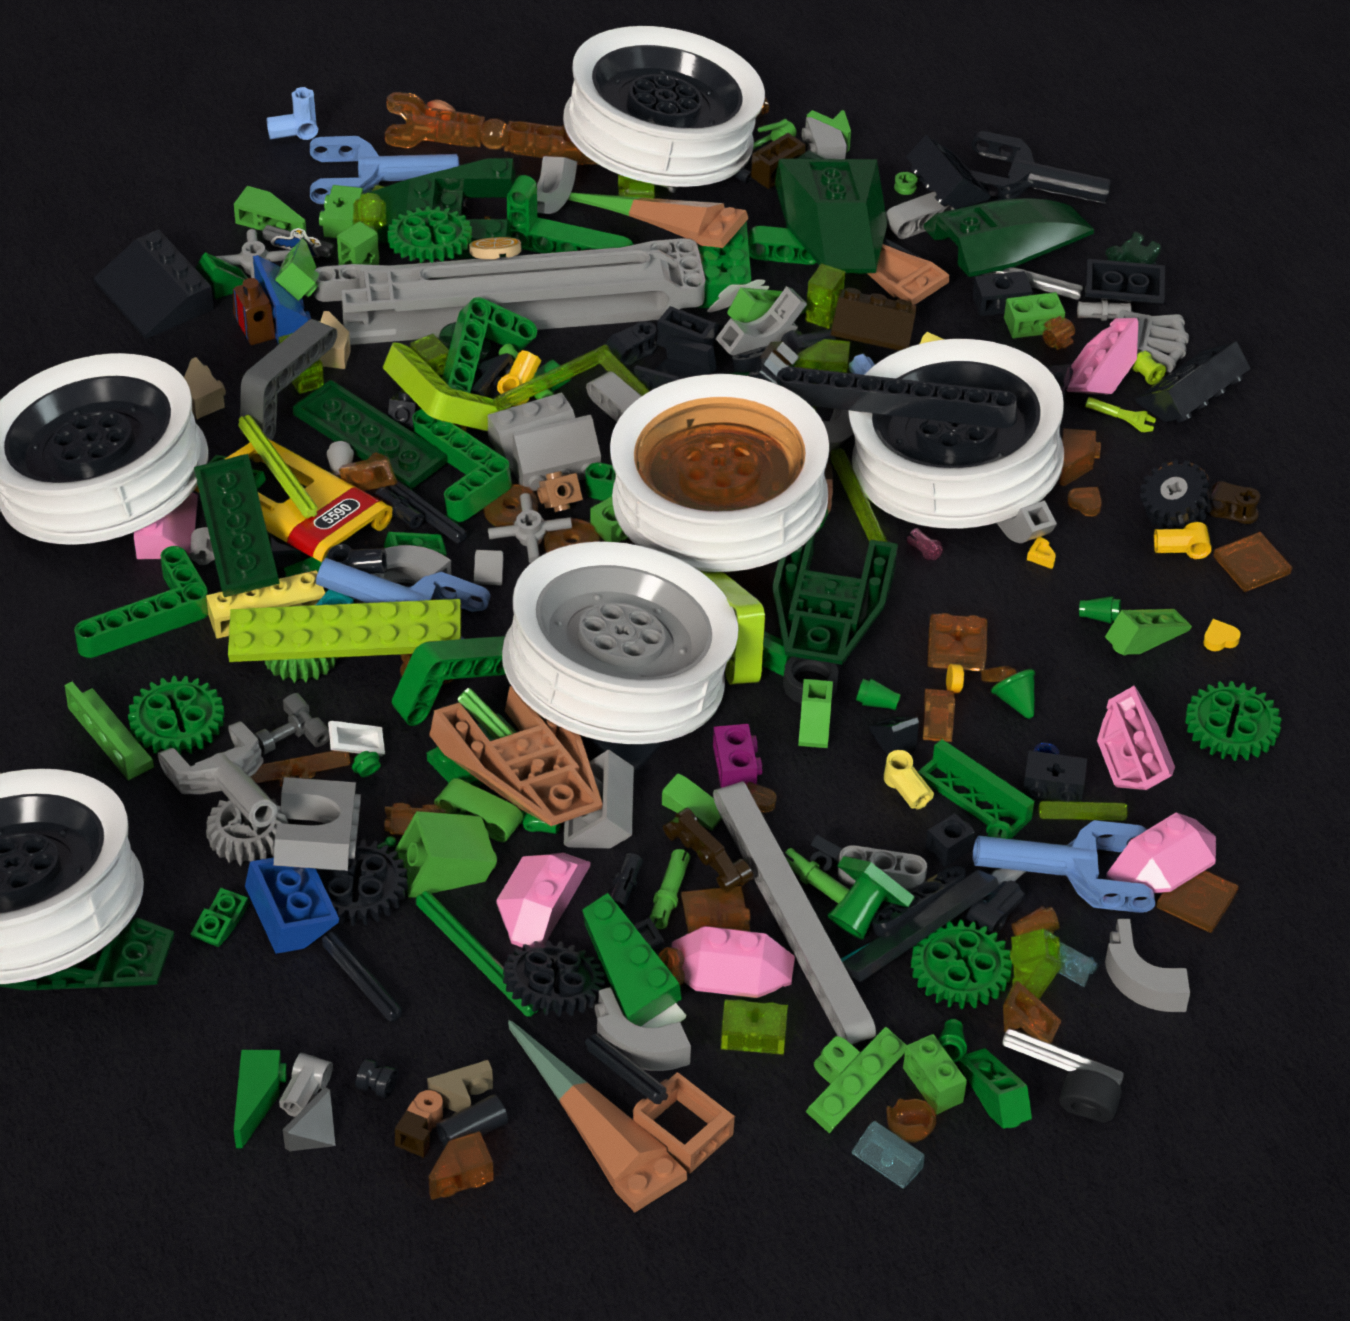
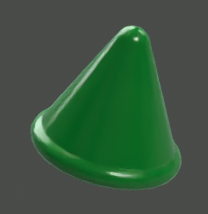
M1026 669L1000 681L992 687L991 693L997 695L1025 718H1032L1034 716L1035 670Z

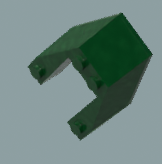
M487 158L410 178L363 194L360 222L378 233L379 244L390 247L388 243V226L392 225L393 219H398L399 214L407 216V210L414 213L416 208H420L423 211L427 206L431 210H435L437 206H440V211L450 208V213L458 211L459 216H462L464 198H507L516 180L513 158ZM466 219L470 221V226H472L471 242L493 237L510 238L507 219ZM469 244L467 250L462 249L461 255L453 253V259H479L470 254Z
M814 534L804 545L786 557L779 559L772 591L784 652L786 656L842 665L885 607L894 577L898 544L870 540L862 578L858 579L809 571L814 551Z

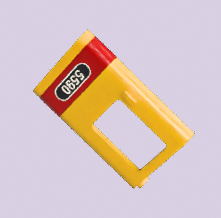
M268 439L298 481L306 486L304 489L318 509L316 510L317 515L315 517L305 518L291 498L283 503H276L258 492L267 532L322 562L333 546L340 544L371 522V526L377 531L383 530L389 524L393 510L391 506ZM251 443L225 458L248 454L252 461L256 463L262 461L265 463ZM197 485V487L194 489V490L197 491V492H199L198 485Z

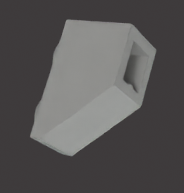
M807 117L806 126L802 128L803 143H807L808 157L812 159H845L847 145L841 130L812 117Z

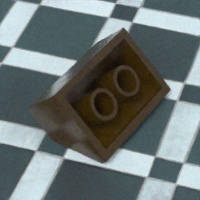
M854 288L840 289L832 320L831 335L899 351L909 348L916 305H912L910 301L898 299L897 301L889 300L881 294H862Z

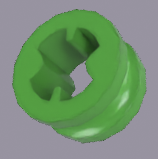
M900 172L895 176L896 183L894 189L898 193L909 195L916 191V175L910 172Z

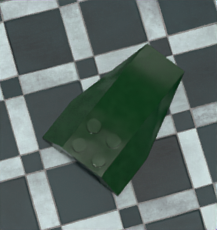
M137 917L135 920L131 919L127 926L111 942L83 961L47 976L23 982L0 984V987L20 990L157 985L174 937V931Z

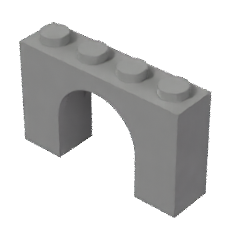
M284 777L281 814H285L287 819L312 820L325 824L310 826L277 823L274 847L275 866L348 871L349 859H355L361 794H355L356 782Z

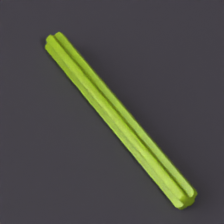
M250 415L241 416L238 426L305 518L315 517L317 515V505Z

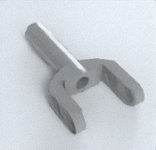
M241 721L229 725V733L235 745L233 749L217 753L208 759L195 763L194 766L190 767L174 748L158 753L163 772L182 794H205L223 791L255 827H265L274 821L277 813L275 803L250 777L257 772L264 762L261 757L259 741Z

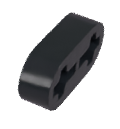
M767 346L734 355L732 357L734 371L738 373L750 372Z

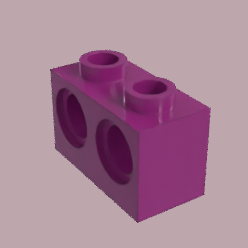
M749 724L714 727L713 750L721 788L742 781L746 784L747 788L756 787L757 775H762V764L760 757L755 758L757 739L756 735H751Z

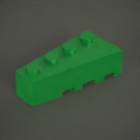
M608 893L582 909L586 929L603 965L607 979L611 984L617 1003L627 1020L641 1027L682 999L680 984Z

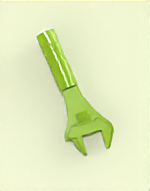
M1088 397L1085 407L1124 419L1141 432L1153 431V426L1144 424L1145 421L1153 423L1156 421V418L1147 414V411H1127Z

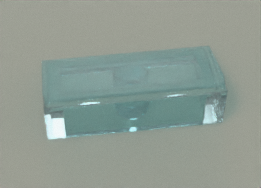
M873 1121L868 1126L852 1150L853 1155L903 1189L923 1169L925 1156L922 1152L876 1121Z

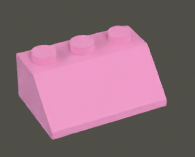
M192 492L178 507L161 519L134 532L137 559H161V552L170 546L183 548L190 558L191 534L196 528L198 496Z

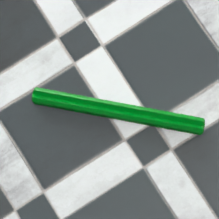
M424 891L416 897V905L525 1016L531 1017L534 1013L538 1012V1010L532 1011L533 1005L531 1004L521 1006L522 998L512 999L513 992H506L507 984H503L504 967L430 892Z

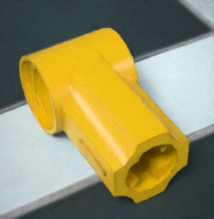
M524 350L518 353L509 374L503 376L497 385L499 393L512 407L528 402L530 398L528 388L541 363L538 356Z
M1193 522L1184 527V529H1155V553L1187 552V555L1193 559L1207 557L1211 552L1208 528L1201 522Z

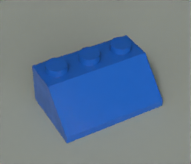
M256 255L253 256L254 277L258 280L270 301L275 337L278 344H280L310 320L311 316L308 311H304L302 298L298 301L275 281L280 266Z
M274 857L250 861L245 888L275 954L304 949L338 923L339 917L315 868L275 866Z

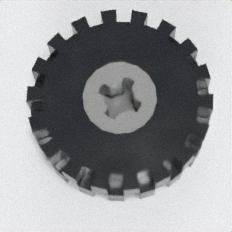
M1172 460L1173 465L1168 466L1167 462L1161 464L1162 469L1158 470L1155 467L1151 470L1152 476L1146 475L1144 478L1145 484H1141L1140 489L1142 493L1140 497L1146 514L1154 526L1157 524L1159 529H1165L1166 526L1168 529H1176L1177 527L1184 529L1188 524L1197 522L1198 519L1203 522L1207 518L1205 512L1210 513L1212 509L1210 503H1213V495L1205 472L1200 470L1197 464L1194 463L1191 467L1190 461L1184 460L1183 465H1181L1179 460Z

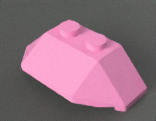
M1137 318L1114 319L1110 323V327L1101 331L1086 344L1071 365L1073 375L1068 389H1066L1067 392L1108 395L1117 389L1119 383L1137 360Z
M1132 686L1109 699L1107 704L1108 711L1103 719L1097 742L1114 785L1119 788L1147 790L1171 777L1175 765L1159 726L1136 687Z
M1174 813L1131 839L1106 873V878L1113 881L1145 884L1154 893L1171 892L1215 864L1216 836L1196 819Z
M566 853L522 857L497 898V906L508 931L511 944L522 948L523 944H527L533 948L534 941H537L542 946L545 945L590 868V862Z
M704 926L672 942L668 969L673 974L676 973L682 981L695 991L759 998L776 991L782 986L791 985L795 956L764 933Z

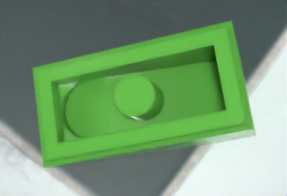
M676 774L663 789V806L677 813L686 807L689 808L703 827L712 831L722 819L716 808L714 798L683 775Z

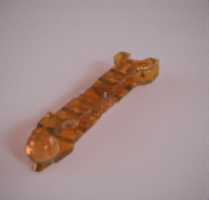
M394 92L387 97L386 105L389 112L402 116L406 121L405 124H393L385 131V142L391 146L411 148L423 140L467 147H480L482 143L486 148L498 150L505 146L504 151H510L514 154L543 158V156L565 157L576 161L577 165L585 163L590 165L598 164L575 146L569 138L564 125L559 127L522 121H509L507 125L503 120L497 118L485 121L483 116L479 117L469 113L428 107L415 94Z

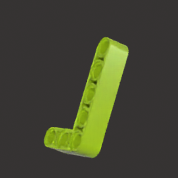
M392 343L383 369L426 414L441 421L488 431V415L501 411L502 404L488 397L451 389L413 349L400 343Z
M700 571L724 593L737 618L738 639L735 650L726 664L725 675L729 684L759 682L762 671L765 623L763 605L724 572Z

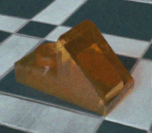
M377 452L373 453L367 460L345 464L338 469L342 480L363 491L397 483L389 458Z
M925 689L923 740L940 741L943 739L944 741L952 742L955 709L954 691Z
M1019 981L1014 982L1003 1005L1004 1032L1006 1033L1010 1028L1015 1030L1021 1027L1030 1036L1051 1044L1061 1020Z

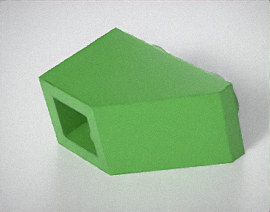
M804 679L798 746L828 748L833 681Z

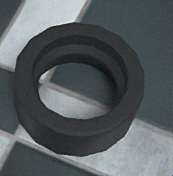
M798 657L789 658L785 664L783 687L786 694L793 701L802 704L803 683L798 682L794 676L805 671L820 673L828 679L827 681H833L832 697L834 696L838 681V668L835 663Z

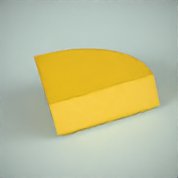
M1039 537L1029 550L1027 560L1053 569L1055 552L1049 546V542L1046 539Z

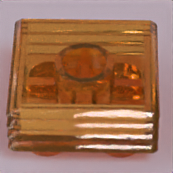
M948 613L931 614L928 667L948 669L949 664H959L963 667V670L984 671L987 648V619L975 615L966 617L953 616Z

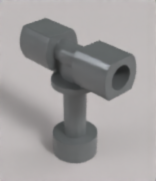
M293 693L283 700L284 711L289 715V723L271 732L262 729L254 733L258 738V744L263 755L275 750L276 742L293 733L298 737L305 734L315 747H320L330 740L329 729L319 717H311L309 705L299 693Z

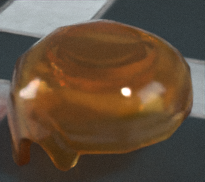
M898 1099L892 1109L890 1106L886 1108L888 1128L899 1140L907 1143H916L925 1139L935 1129V1110L926 1101Z

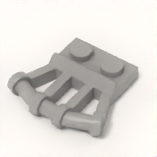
M1120 310L1118 318H1137L1138 320L1137 354L1145 350L1148 351L1156 363L1163 364L1166 367L1167 373L1171 372L1176 367V362L1186 354L1189 335L1185 332L1183 317L1181 315L1150 316Z

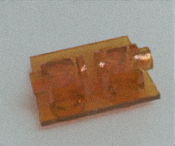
M737 886L727 893L721 888L681 892L688 933L704 926L751 932L748 922L750 920L749 908L745 907L741 886Z

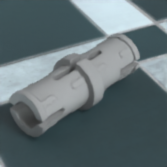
M1102 300L1101 302L1078 301L1077 315L1078 318H1101V321H1107V319L1118 318L1120 310L1131 312V303H1109L1107 300Z

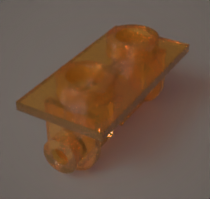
M395 803L393 807L385 806L386 816L391 819H385L384 831H390V834L403 835L416 811L445 814L446 811L445 809H440L437 805H423L422 808H410L411 806L408 804Z

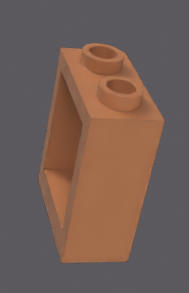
M677 1072L669 1080L665 1079L660 1083L667 1089V1100H663L661 1104H654L648 1098L640 1100L634 1107L633 1120L667 1147V1152L690 1174L733 1135L735 1116ZM676 1100L707 1123L685 1145L654 1122Z

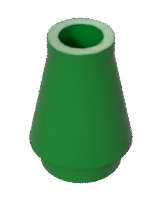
M1114 596L1080 600V617L1112 624L1121 611V599H1114Z
M872 678L870 681L863 679L856 701L862 702L863 706L896 710L900 694Z
M956 1019L946 1021L938 1041L952 1061L957 1062L967 1051L963 1025Z

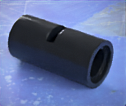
M493 1094L437 1122L436 1130L444 1147L449 1152H452L507 1124L508 1117L503 1104Z

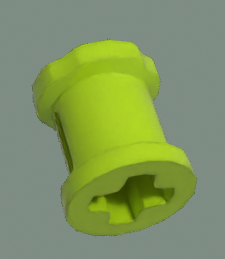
M1145 350L1137 354V360L1131 368L1135 372H1140L1144 375L1146 382L1153 385L1163 378L1166 367L1161 363H1156L1151 358V354Z

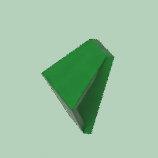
M206 252L195 268L211 285L212 295L215 299L233 294V289L236 286L243 285V281L248 279L241 268Z

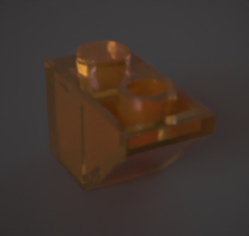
M480 1131L447 1143L429 1175V1194L431 1200L440 1197H450L456 1192L471 1187H481L487 1182L493 1181V1161Z

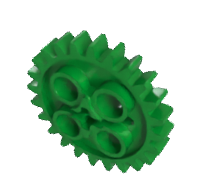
M429 206L423 211L420 208H416L414 213L407 210V216L399 214L398 219H393L392 225L388 226V243L390 248H394V253H401V258L409 256L410 261L419 258L420 263L425 259H429L433 263L434 259L437 258L443 262L446 256L453 259V253L461 255L462 249H468V244L471 243L472 226H470V221L466 220L465 215L459 216L458 211L450 213V208L440 211V206H437L435 210H431Z
M173 676L169 683L164 678H161V685L157 686L151 682L149 691L142 688L140 689L141 697H133L134 704L129 705L130 714H128L131 734H135V739L138 742L143 741V748L146 749L153 746V753H157L160 749L174 748L180 755L182 749H186L191 754L193 746L203 749V741L212 743V735H219V727L224 725L223 717L225 715L222 698L217 697L216 689H209L208 683L200 686L198 678L192 683L188 682V676H185L181 682H178L176 676ZM169 699L173 700L178 720L181 721L184 732H181L178 727L176 714L171 710Z
M1230 681L1229 687H1225L1222 682H1218L1216 689L1208 684L1206 691L1199 689L1197 696H1192L1191 703L1187 707L1185 723L1188 724L1187 732L1193 733L1192 740H1201V749L1209 746L1211 748V755L1219 751L1221 752V759H1224L1227 754H1231L1234 761L1237 760L1238 755H1242L1245 760H1248L1250 753L1258 758L1261 750L1267 753L1269 746L1275 745L1281 728V718L1278 717L1279 709L1273 708V700L1265 701L1266 693L1255 694L1256 687L1248 691L1245 689V683H1242L1238 688L1235 687L1233 681ZM1235 704H1239L1240 707L1232 736L1228 738L1226 735Z
M959 920L958 926L954 927L949 921L945 929L940 927L934 933L918 942L917 946L913 947L911 960L913 978H918V988L926 987V996L935 993L936 1003L947 999L948 1007H951L955 1001L959 1003L960 1009H964L965 1002H970L971 1006L976 1008L978 1000L987 1005L989 996L997 999L999 990L1005 991L1007 982H1010L1012 961L1009 960L1010 950H1004L1005 941L996 942V932L987 935V926L977 930L975 929V922H972L969 927H965L963 921Z

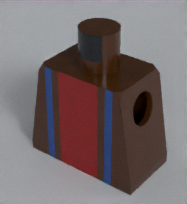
M245 279L243 285L236 286L233 289L234 316L250 345L275 339L270 301L257 279ZM255 313L257 316V321L253 319Z

